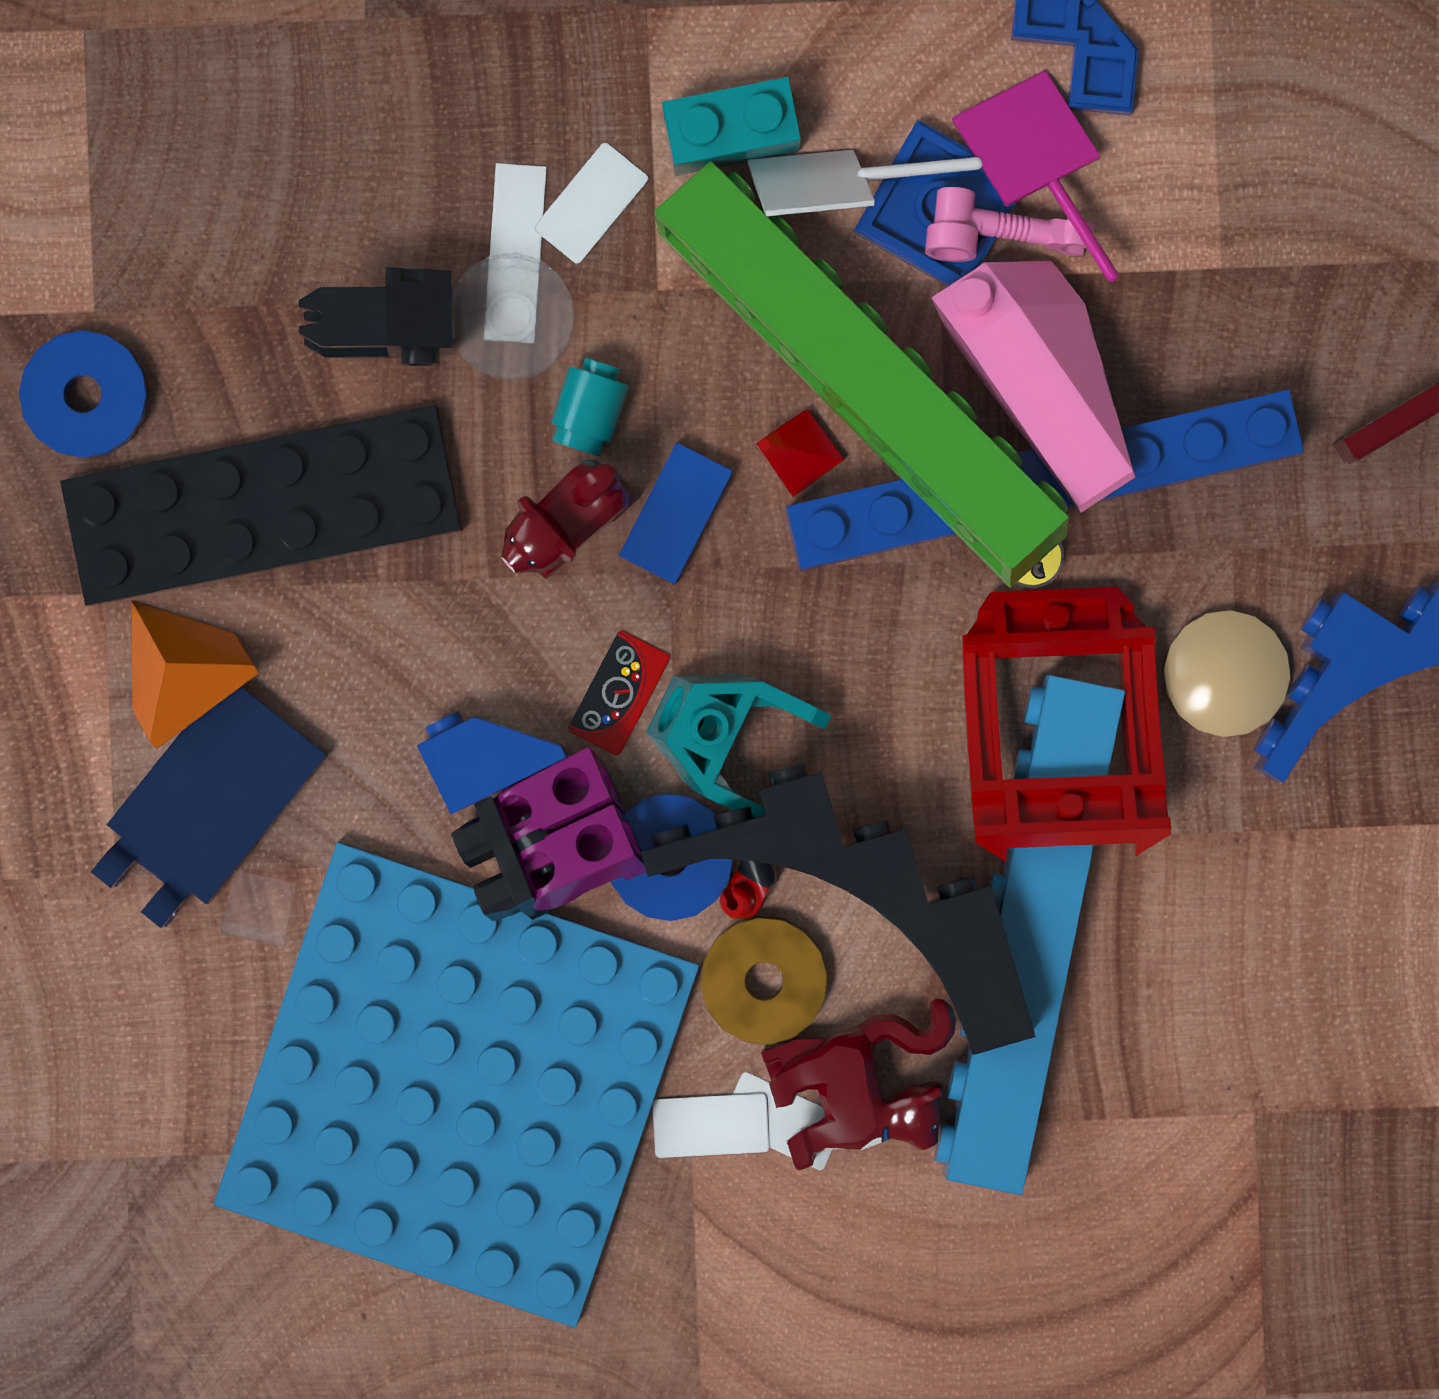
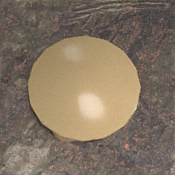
M1233 610L1206 613L1184 626L1169 646L1167 658L1164 660L1161 669L1167 696L1178 715L1198 731L1219 737L1248 734L1269 722L1284 703L1291 678L1288 654L1275 631L1255 616Z

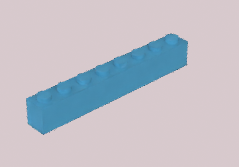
M1052 675L1043 677L1042 687L1031 685L1024 713V723L1034 725L1029 750L1018 748L1011 779L1108 775L1125 690ZM1094 845L1007 848L1008 854L1003 875L992 874L990 885L993 889L1036 1037L976 1055H972L968 1046L965 1063L954 1061L947 1093V1099L957 1100L953 1124H941L934 1159L936 1162L944 1163L943 1174L948 1181L1023 1195ZM961 1025L960 1036L966 1037Z

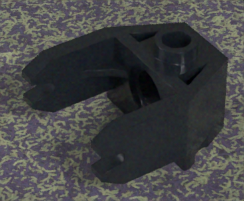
M386 267V287H319L299 300V309L307 310L304 312V321L311 322V324L299 326V334L304 337L305 347L325 359L401 358V365L436 366L440 365V355H453L451 270Z

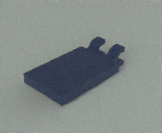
M241 686L182 730L106 825L120 835L121 838L106 852L92 869L91 873L108 887H118L135 863L141 864L164 883L141 913L158 927H167L192 894L205 904H209L327 758L328 754Z

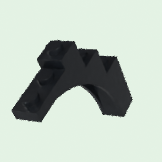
M805 763L768 773L771 786L759 789L765 815L753 817L750 806L713 816L716 829L691 836L688 824L652 834L651 838L654 847L641 851L648 877L708 859H733L779 865L815 876L835 885L873 907L895 925L923 954L940 978L955 1006L972 1055L1036 1037L992 886L990 884L976 886L974 876H969L936 886L939 898L928 901L907 829L904 827L892 830L890 820L888 819L853 829L855 842L843 845L822 772L809 775Z

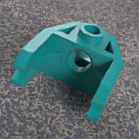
M727 673L725 675H673L646 733L663 756L667 757L676 769L681 780L688 784L693 791L731 810L750 806L753 817H758L766 814L764 806L732 790L720 774L723 763L749 709L752 707L772 706L824 730L832 715L748 675H738L736 673ZM704 717V723L702 727L698 729V724L700 720Z

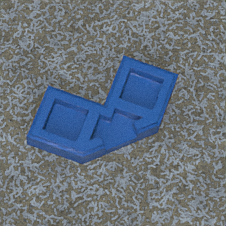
M1098 0L1014 1L1011 40L1073 47L1068 106L1071 110L1126 116L1132 114L1139 49L1124 30H1120L1098 3Z

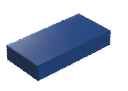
M676 442L618 556L676 585L733 471Z

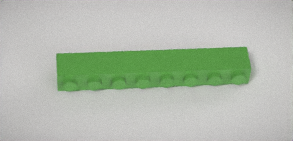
M710 161L654 210L658 234L1011 588L1067 537L1069 517L1065 514L1068 506L1064 499L1047 482L1041 481L1036 485L1020 469L1023 462L1014 448L1000 436H995L991 440L974 423L978 419L977 415L966 400L954 391L946 395L930 379L933 375L932 370L914 349L906 346L901 350L885 335L888 332V327L880 315L865 302L856 306L841 291L844 288V284L835 270L820 258L812 262L797 247L800 244V240L788 223L778 215L769 219L754 204L757 200L754 192L737 173L731 171L726 176Z

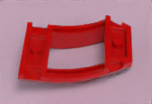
M1118 587L990 592L978 610L977 620L967 635H962L966 737L975 843L1005 862L1007 848L1134 843L1136 857L1171 835L1172 827L1171 819L1168 817L1165 793L1166 777L1158 707L1155 627H1146L1133 612L1134 604ZM1119 654L1120 690H1125L1121 713L1126 775L1003 780L995 659Z

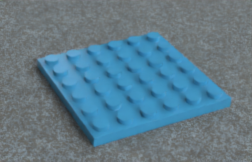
M337 842L213 1205L576 1328L699 964L551 913L532 920L521 911L515 915L491 921L481 911L472 886L342 842Z

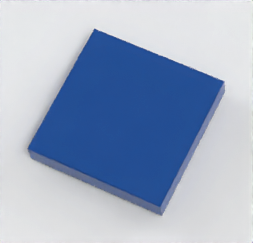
M917 119L892 165L975 156L970 149ZM982 168L970 171L888 178L882 180L873 196L874 206H867L853 233L948 287L981 265L996 236L978 235L976 258L971 261L948 262L927 256L925 254L927 227L934 223L937 190L944 187L969 189L975 193L974 208L997 211L998 213L1003 212L1004 214H1010L1016 202L1006 207Z

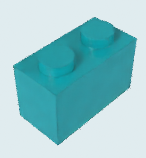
M788 77L662 102V115L675 176L698 172L710 161L719 168L744 163L750 159L769 158L799 151L801 138Z

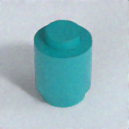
M585 358L582 369L569 366L550 423L556 425L552 441L600 457L604 443L612 442L630 387L618 382L622 369L589 358Z

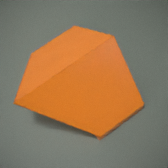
M131 600L132 709L149 742L157 750L259 674V671L235 633Z

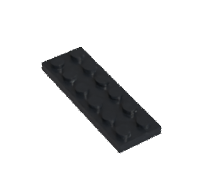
M436 405L60 481L85 606L89 607L462 531Z

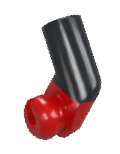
M738 860L739 867L720 895V907L729 918H751L762 909L776 883L777 872L773 864Z

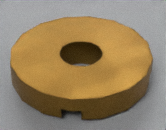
M755 917L734 923L715 939L703 960L700 987L707 1011L722 1030L744 1042L771 1045L794 1038L813 1023L825 1001L827 972L820 950L803 930L783 919ZM761 962L771 963L776 966L783 978L780 990L774 996L765 999L753 996L745 985V978L749 969Z

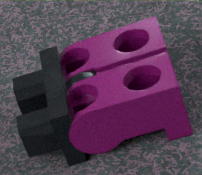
M590 747L509 787L495 798L489 796L474 803L479 816L451 833L460 857L469 868L496 857L501 873L473 886L481 911L491 921L509 917L521 911L534 920L549 913V909L565 905L577 899L583 893L615 879L623 877L627 881L646 873L641 855L642 850L629 820L623 815L626 812L607 767Z

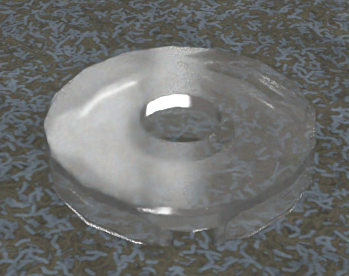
M517 252L491 255L469 267L454 286L452 292V340L462 358L482 374L505 381L530 379L553 366L569 346L575 326L573 299L561 276L541 259ZM508 299L519 300L529 309L530 319L528 325L523 331L514 335L501 333L496 329L493 321L496 307Z

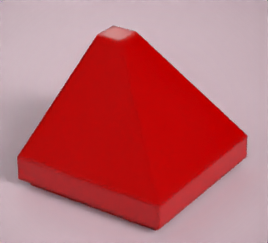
M808 409L756 443V448L792 498L844 461Z

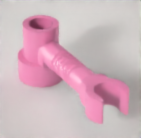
M944 187L937 190L934 223L927 227L925 254L933 259L948 262L974 260L977 254L978 235L996 236V238L1002 237V239L1008 238V240L1013 239L1020 242L1025 241L1026 243L1044 245L1046 249L1055 250L1061 254L1084 256V248L1087 247L1069 219L1054 218L1045 220L974 208L975 193L969 189ZM1085 221L1094 234L1095 224Z

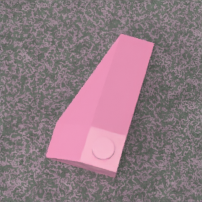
M1052 261L985 262L931 297L950 340L1080 513L1135 478L1086 305Z

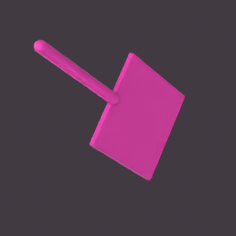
M1046 70L952 117V122L973 155L982 159V169L1006 207L1048 186L1106 279L1110 282L1118 279L1117 270L1059 181L1063 177L1099 160L1100 155Z

